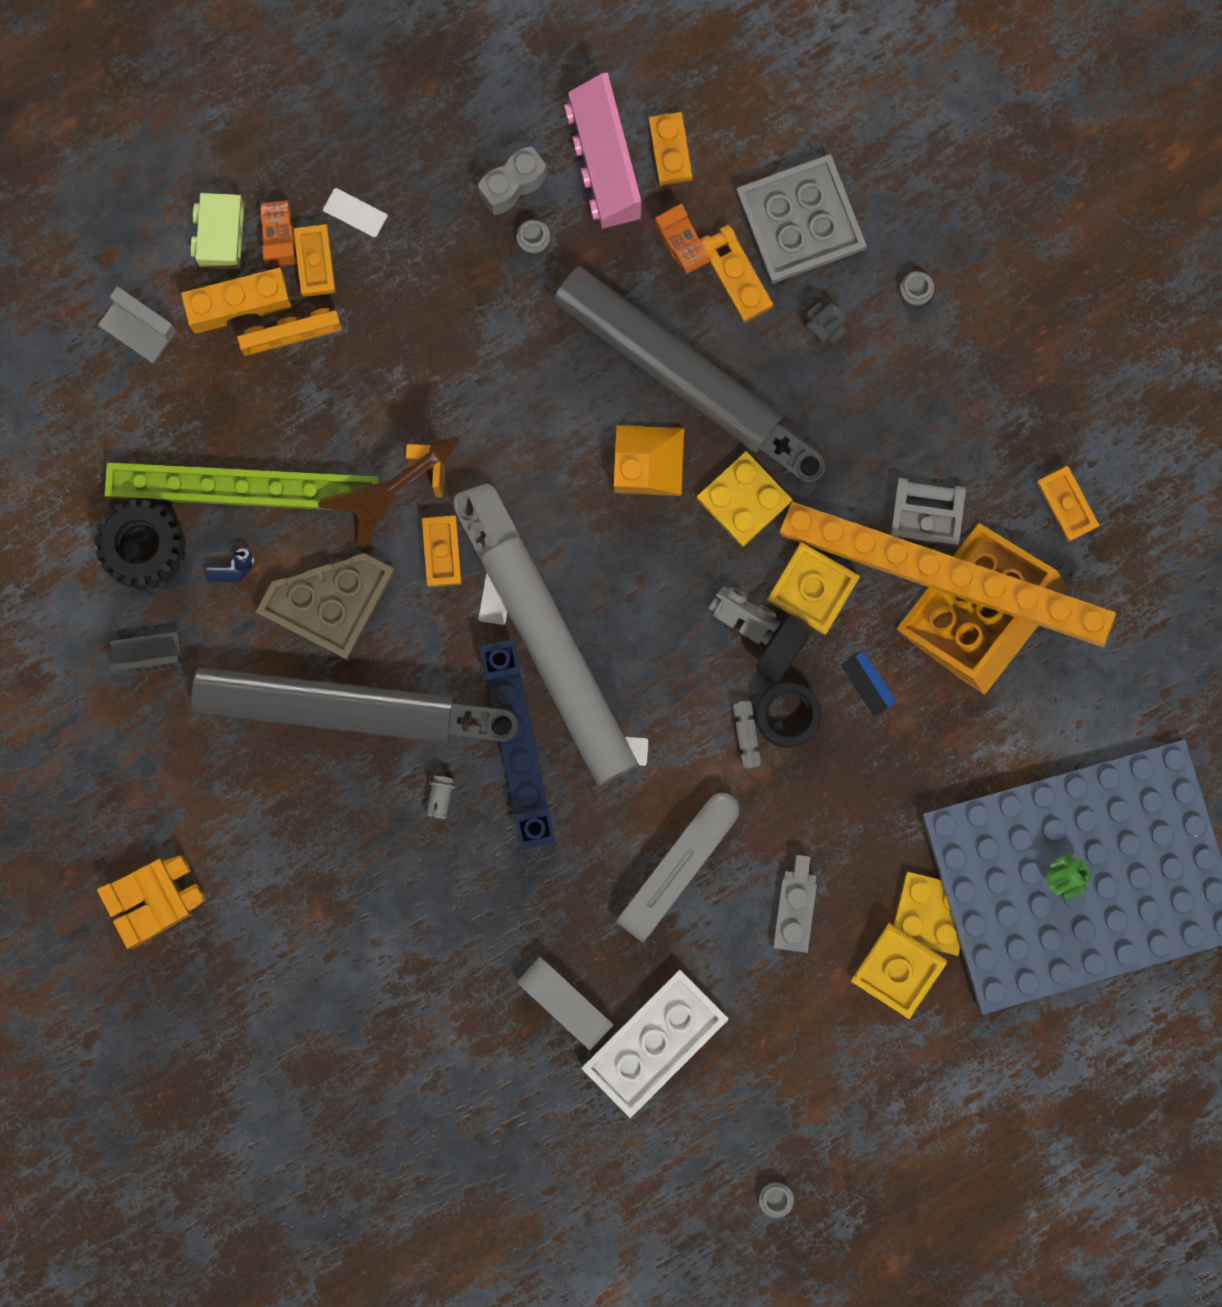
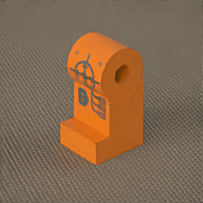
M289 201L261 203L263 259L266 266L276 267L297 264L294 227L291 220Z
M682 203L655 218L654 226L685 275L710 262L708 254L692 227Z

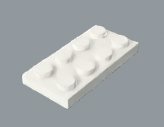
M679 970L581 1069L631 1118L729 1019Z

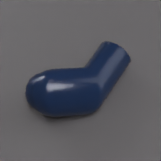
M244 548L238 549L234 552V558L226 566L208 565L206 572L207 582H240L252 570L254 565V558L251 552Z

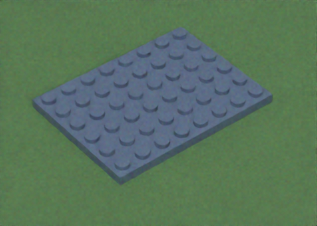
M1185 739L921 815L942 887L949 903L950 914L980 1015L1222 946V857ZM1071 854L1073 860L1079 858L1085 862L1090 872V881L1084 884L1087 888L1086 892L1066 900L1063 893L1056 895L1051 891L1046 880V874L1049 870H1052L1050 862Z

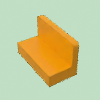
M407 444L406 459L409 466L430 451L431 445ZM440 461L428 469V471H433L432 487L436 497H443L445 464H442Z

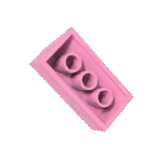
M607 72L568 92L569 104L564 105L568 124L574 123L577 135L572 136L576 156L583 155L586 166L580 168L584 187H591L594 199L589 200L593 220H600L602 229L641 219V198Z

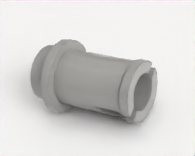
M434 775L433 781H429V785H432L426 816L447 819L452 789H456V786L453 785L454 778Z

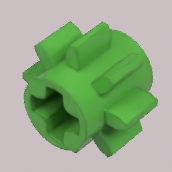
M1067 854L1049 863L1052 870L1047 872L1046 880L1054 894L1060 895L1063 893L1065 899L1068 900L1087 891L1084 884L1089 883L1090 872L1083 860L1079 858L1073 860L1072 855Z

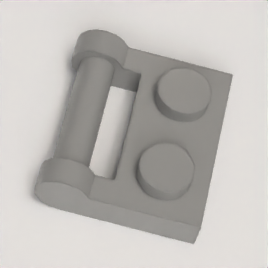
M898 477L890 535L903 540L958 547L966 487L955 485L953 489L910 483L908 479ZM914 496L952 502V510L906 504V497Z

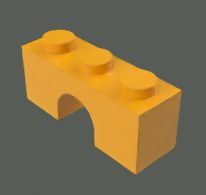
M281 268L181 293L188 323L194 334L227 326L228 320L240 315L258 314L260 317L293 309Z

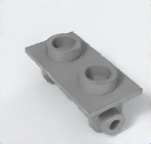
M723 586L716 595L722 600L720 601L715 598L709 607V610L714 612L712 616L732 628L738 619L741 618L745 622L739 632L757 644L762 642L767 645L773 636V633L768 631V629L775 632L781 621L776 619V614L763 605L757 607L747 601V596L742 591L734 587L728 589Z

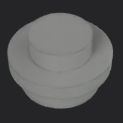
M536 219L523 222L517 230L518 245L528 253L543 251L550 242V231L547 225Z
M911 272L903 278L900 292L907 303L917 306L923 305L933 296L934 283L930 276L924 272Z
M774 1182L766 1185L759 1195L760 1208L766 1215L772 1218L784 1217L791 1211L794 1204L792 1191L782 1183Z

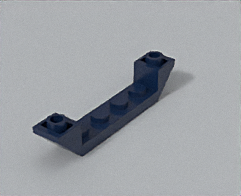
M514 640L479 646L493 709L511 712L520 723V730L516 738L509 742H500L521 850L556 843ZM503 716L495 721L499 736L507 735L511 731L512 722L508 717Z

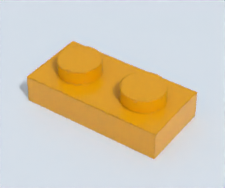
M682 112L649 117L648 121L659 185L692 180L693 176Z
M327 224L293 228L302 297L336 293Z
M1068 466L1036 482L1067 543L1100 526Z
M456 515L422 518L427 586L462 585Z

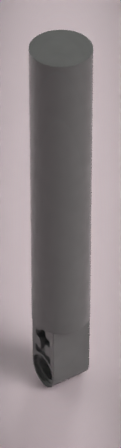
M578 266L563 282L553 299V303L754 453L757 454L760 450L764 451L797 477L807 482L818 480L825 475L828 469L825 455L782 424L784 416L591 273ZM788 437L790 439L788 446L792 450L791 452L784 451L780 454L777 451L779 444L776 441L777 439L782 440ZM807 456L817 458L820 463V470L816 475H808L803 470L802 463Z
M198 667L192 687L191 707L192 712L195 714L450 743L452 736L509 742L516 738L520 730L519 720L511 712L501 709L455 704V697L204 667ZM468 713H471L472 718L476 719L478 723L477 726H471L469 731L466 732V727L461 725L460 721L461 718L465 719ZM506 716L512 722V729L507 735L499 736L494 730V723L498 718Z

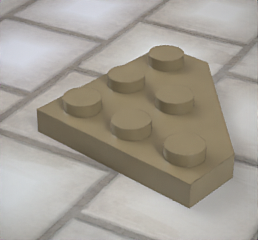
M362 553L350 559L314 568L293 577L279 579L271 582L256 613L348 661L395 569Z

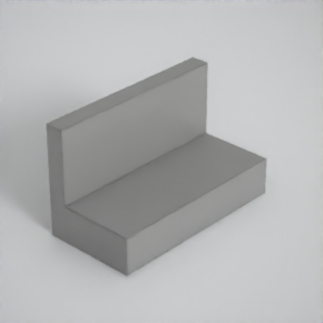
M117 286L110 295L113 305L98 326L154 364L177 331L170 322Z

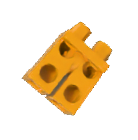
M180 855L168 860L158 859L113 883L97 889L110 917H119L113 922L127 949L136 948L183 919L192 916V910L206 900L198 884H194L183 891L176 880L191 872L184 856ZM144 903L146 904V905H144V906H142V907H140V908L134 910L133 912H131V913H129V914H127V915L125 914V913L131 911L132 909H134V908H136V907H138V906H140V905H142V904H144Z

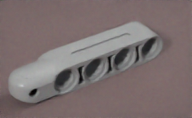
M718 793L706 802L617 919V924L642 943H644L737 820L740 808L733 796L727 793Z

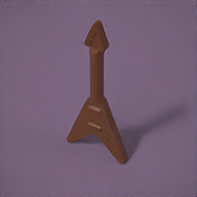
M452 437L432 443L427 454L389 482H381L322 498L318 506L323 509L356 514L359 520L357 548L359 551H363L396 493L439 461L445 464L459 439L458 437Z

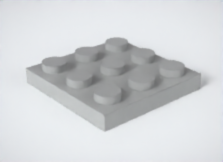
M831 154L736 188V194L771 284L853 255L867 248Z

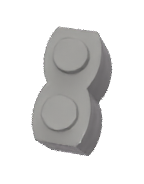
M532 146L520 149L509 158L505 166L491 170L481 179L478 185L479 197L493 215L502 214L517 203L520 195L529 194L544 183L547 177V166Z

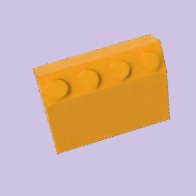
M978 523L953 555V557L1061 594H1064L1068 588L1057 570ZM928 587L896 629L959 679L985 695L1039 625Z

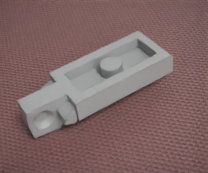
M796 855L794 871H785V876L781 883L773 948L808 953L817 884H815L816 875L808 874L809 856Z

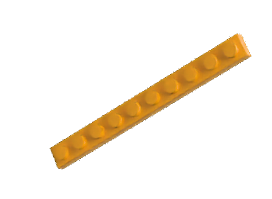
M795 502L791 503L780 530L782 537L799 543L803 542L808 546L1103 648L1106 645L1116 618V612Z

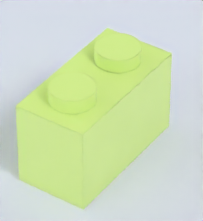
M200 193V202L195 203L193 207V222L198 224L197 236H192L191 256L196 257L200 267L240 269L245 208L241 195Z

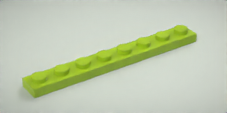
M107 463L105 497L110 499L331 510L320 508L318 506L319 501L328 496L380 483V478L376 476Z

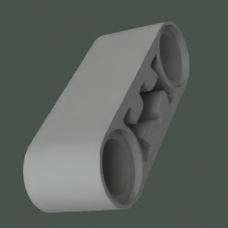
M541 957L517 981L529 995L589 1050L613 1026L600 1011Z

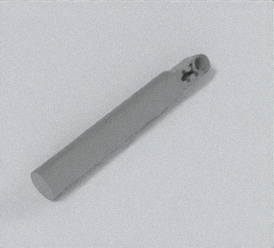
M485 483L457 493L454 498L455 512L597 786L605 784L639 765L497 491L492 485Z

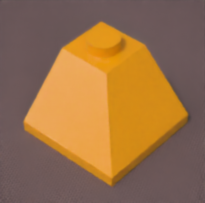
M616 425L614 493L681 496L684 428Z

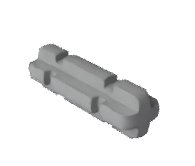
M750 701L736 702L733 705L734 717L738 719L736 729L739 748L743 750V754H741L742 766L746 769L760 766L761 759L759 751H756L758 740L754 719H751V715H753L752 703Z

